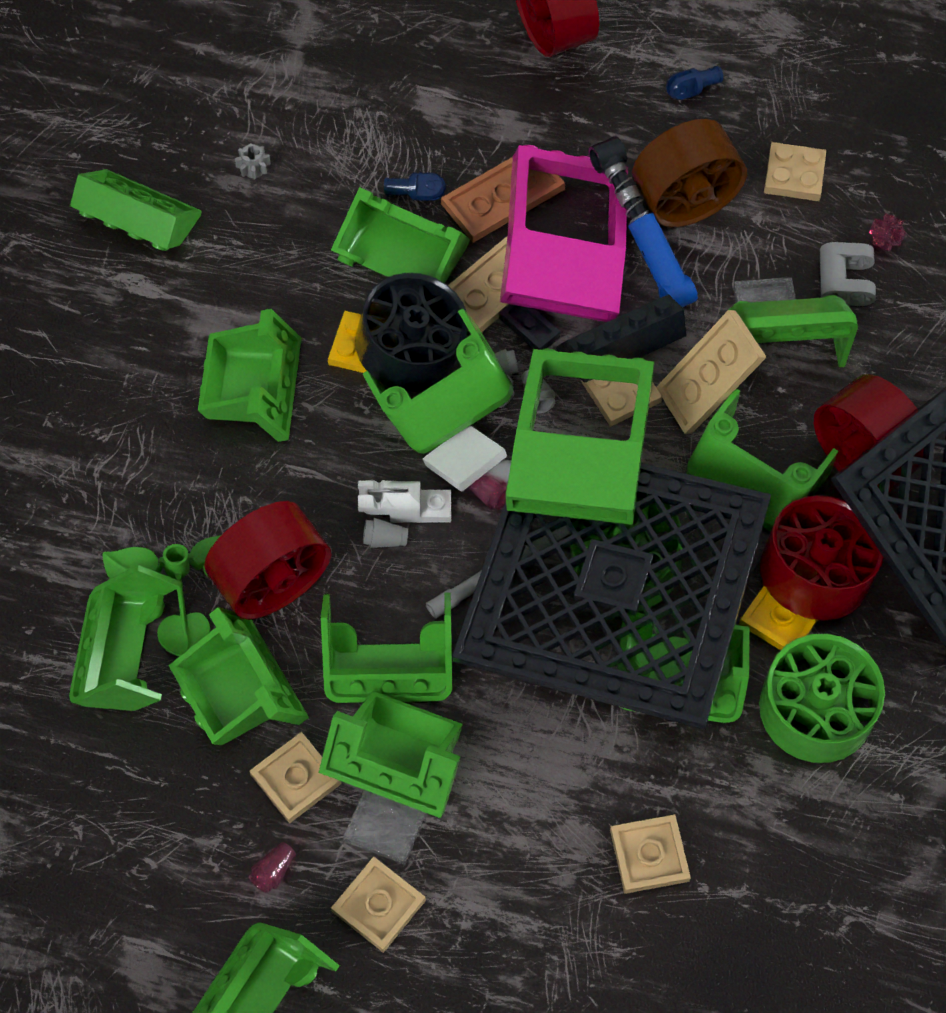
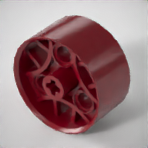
M516 0L520 17L529 38L537 50L545 57H552L597 39L600 23L596 0Z
M862 374L817 408L813 424L818 441L826 456L829 455L833 448L838 450L834 466L838 471H841L915 412L917 408L891 382L876 375ZM924 448L916 453L914 457L923 458ZM912 463L911 475L919 470L922 465ZM902 465L891 475L901 476ZM890 482L888 494L898 487L900 483Z
M808 496L792 501L776 517L760 558V574L764 586L782 607L808 619L832 620L851 614L861 605L882 566L884 557L846 501L829 496Z
M279 501L252 511L229 527L210 548L205 558L204 568L235 614L241 619L251 620L270 615L304 594L326 570L331 559V549L296 503Z

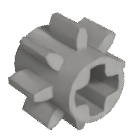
M250 143L243 149H238L239 157L235 158L236 168L241 170L242 177L247 176L256 179L262 174H267L266 166L270 165L271 162L269 154H265L264 146L259 147Z

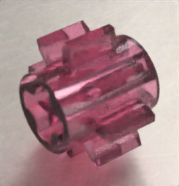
M887 213L884 214L883 219L875 218L871 230H869V233L874 238L872 244L887 251H891L892 245L901 246V242L906 234V231L901 226L904 221Z

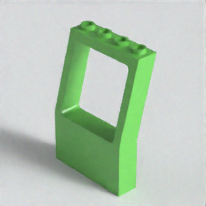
M549 348L543 350L533 349L516 429L506 490L507 511L633 525L653 383L654 361H647L643 358H617L613 355H587L583 352H557ZM556 375L637 384L638 389L630 438L626 441L533 431L544 377Z

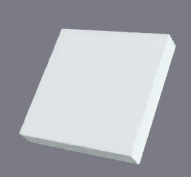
M470 425L426 455L423 460L429 469L462 492L505 459L507 454L503 447Z

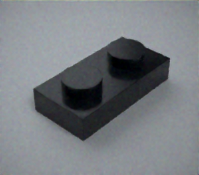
M509 304L499 312V319L532 349H546L560 338L561 331L535 308Z

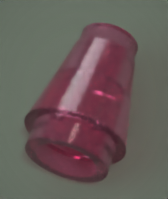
M483 475L467 487L488 508L500 510L504 507L507 490L505 482Z
M281 842L251 867L252 872L248 876L250 881L265 893H269L272 889H277L296 853L290 846Z

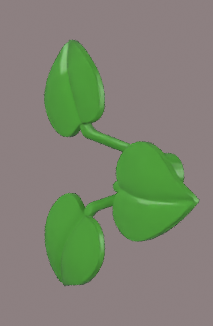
M220 536L201 540L192 548L190 553H188L187 548L183 545H169L165 548L163 557L159 558V565L154 552L143 547H129L118 551L103 552L104 568L109 579L136 565H140L158 573H161L164 568L165 573L169 577L181 581V587L177 589L180 616L171 615L162 620L157 630L158 640L165 650L179 657L210 633V624L202 613L194 612L186 615L182 578L189 573L190 565L195 570L203 568L204 574L209 577L204 568L205 558L210 548Z

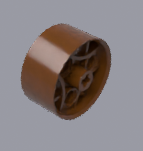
M696 119L672 127L650 142L636 159L632 169V177L658 223L667 227H682L704 220L730 203L745 184L747 168L721 124L715 120Z

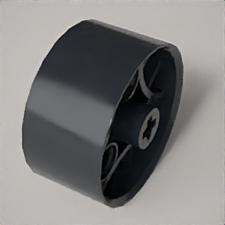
M402 273L383 279L371 289L363 306L355 336L356 351L360 362L366 371L388 387L399 386L406 391L415 392L430 388L450 375L457 364L456 350L459 343L466 338L468 331L467 326L458 313L462 308L466 311L464 303L447 284L431 276L420 273ZM371 315L387 319V321L382 323L371 317Z

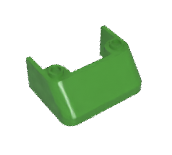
M834 295L823 298L780 301H739L729 309L736 310L757 343L833 338L839 368L845 367L858 330L856 315L842 298Z
M463 308L458 313L471 335L462 340L456 350L457 359L462 367L411 399L409 393L404 388L394 386L386 390L368 371L363 373L384 413L406 443L417 453L424 454L432 451L505 404L513 394V385L478 325Z
M735 389L709 421L688 461L686 473L771 494L770 504L763 525L765 529L771 531L776 517L784 507L792 501L814 496L832 471L838 450L833 448L818 469L806 463L797 462L790 465L784 474L778 472L732 443L737 437L739 430L736 420L732 418L735 415L740 390Z
M136 565L93 589L87 602L69 698L72 703L83 707L136 711L161 700L162 694L148 690L146 682L137 678L146 625L162 615L165 607L163 602L164 595L180 588L181 581Z
M451 592L444 593L445 621H432L425 624L420 631V644L357 645V633L351 625L331 623L330 594L323 595L321 635L324 692L326 696L336 703H364L373 691L401 702L441 701L446 699L452 691Z
M256 923L246 931L192 1013H273L291 985L301 987L311 983L317 975L319 966L337 971L340 965L303 935L264 923Z

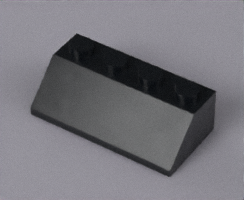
M668 294L581 333L558 345L556 350L557 352L567 353L583 352L587 355L597 356L613 355L617 358L626 359L640 358L687 336L684 309ZM580 378L584 383L593 380Z

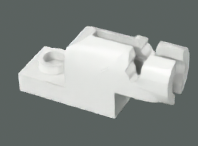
M375 480L358 481L359 512H365L370 515H390V523L451 522V490H421L420 481L382 480L380 483Z

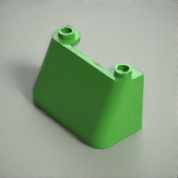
M359 187L331 251L338 254L337 260L353 267L354 263H358L386 277L402 273H420L445 283L466 251L470 239L461 231L434 223L393 205L385 199L373 196L372 192Z
M637 613L636 616L627 614L632 623L646 616L642 613ZM622 620L621 628H623V627L626 626L625 623L623 622V620ZM651 623L637 630L643 641L657 635L652 634L653 626ZM735 625L708 721L730 723L736 721L742 714L749 680L750 627ZM629 634L620 639L619 645L624 652L636 646L637 643L633 636ZM673 636L669 638L675 650L689 643L687 638ZM663 642L649 648L655 660L669 653ZM692 651L680 657L686 668H688ZM642 652L628 659L634 670L649 664ZM674 661L660 667L666 679L680 673ZM622 663L617 665L618 670L627 672ZM654 671L644 676L659 680ZM683 681L677 683L676 685L682 686Z

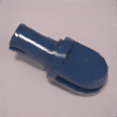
M717 65L703 71L691 68L675 73L667 80L666 91L676 100L699 95L704 87L721 83L724 78L723 71Z
M412 173L409 178L384 179V193L386 196L409 195L413 201L437 200L444 195L446 190L444 179L436 173Z

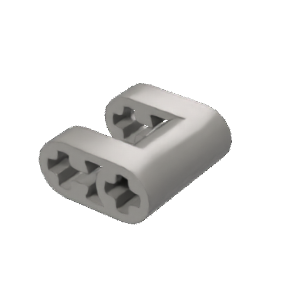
M829 242L820 247L821 298L834 295L842 298L847 305L866 306L874 303L876 300L874 282L861 279H846V269L864 270L874 265V248L864 243Z

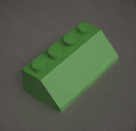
M107 169L78 174L70 203L71 207L80 210V215L87 218H98L104 221L103 224L113 229H123L128 232V236L138 240H148L152 242L154 248L164 251L180 246L202 213V210Z

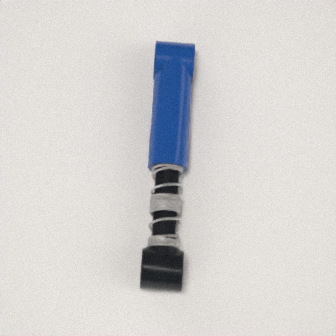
M614 136L589 147V157L594 169L598 173L605 174L609 179V183L614 185V194L617 195L616 197L621 207H625L627 211L626 216L631 219L628 228L658 286L659 297L661 298L669 294L681 307L696 302L698 294L694 283L689 276L684 275L654 213L647 214L649 210H645L642 204L643 199H639L641 195L636 185H632L630 181L632 177H628L626 173L627 153L622 141L617 136Z

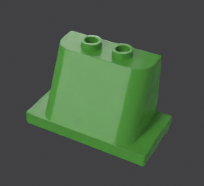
M272 309L261 311L258 324L209 334L202 385L200 387L198 412L211 420L256 422L278 442L289 440L302 338Z
M220 607L212 611L209 616L216 628L168 665L181 687V696L191 705L196 714L194 716L196 723L205 730L212 744L223 745L270 719L300 725L309 718L252 619H241L234 611Z
M373 691L353 716L339 711L334 714L318 773L441 818L445 812L461 757L453 754L452 751L458 741L462 724Z

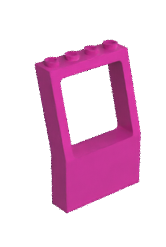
M534 145L518 146L512 160L508 236L500 302L603 322L611 321L619 314L626 253L627 211L625 207H621L616 197L617 195L614 194V185L609 183V179L605 174L598 173L594 169L590 157L566 155L559 150H541ZM528 169L607 185L609 187L608 245L528 230L525 226Z

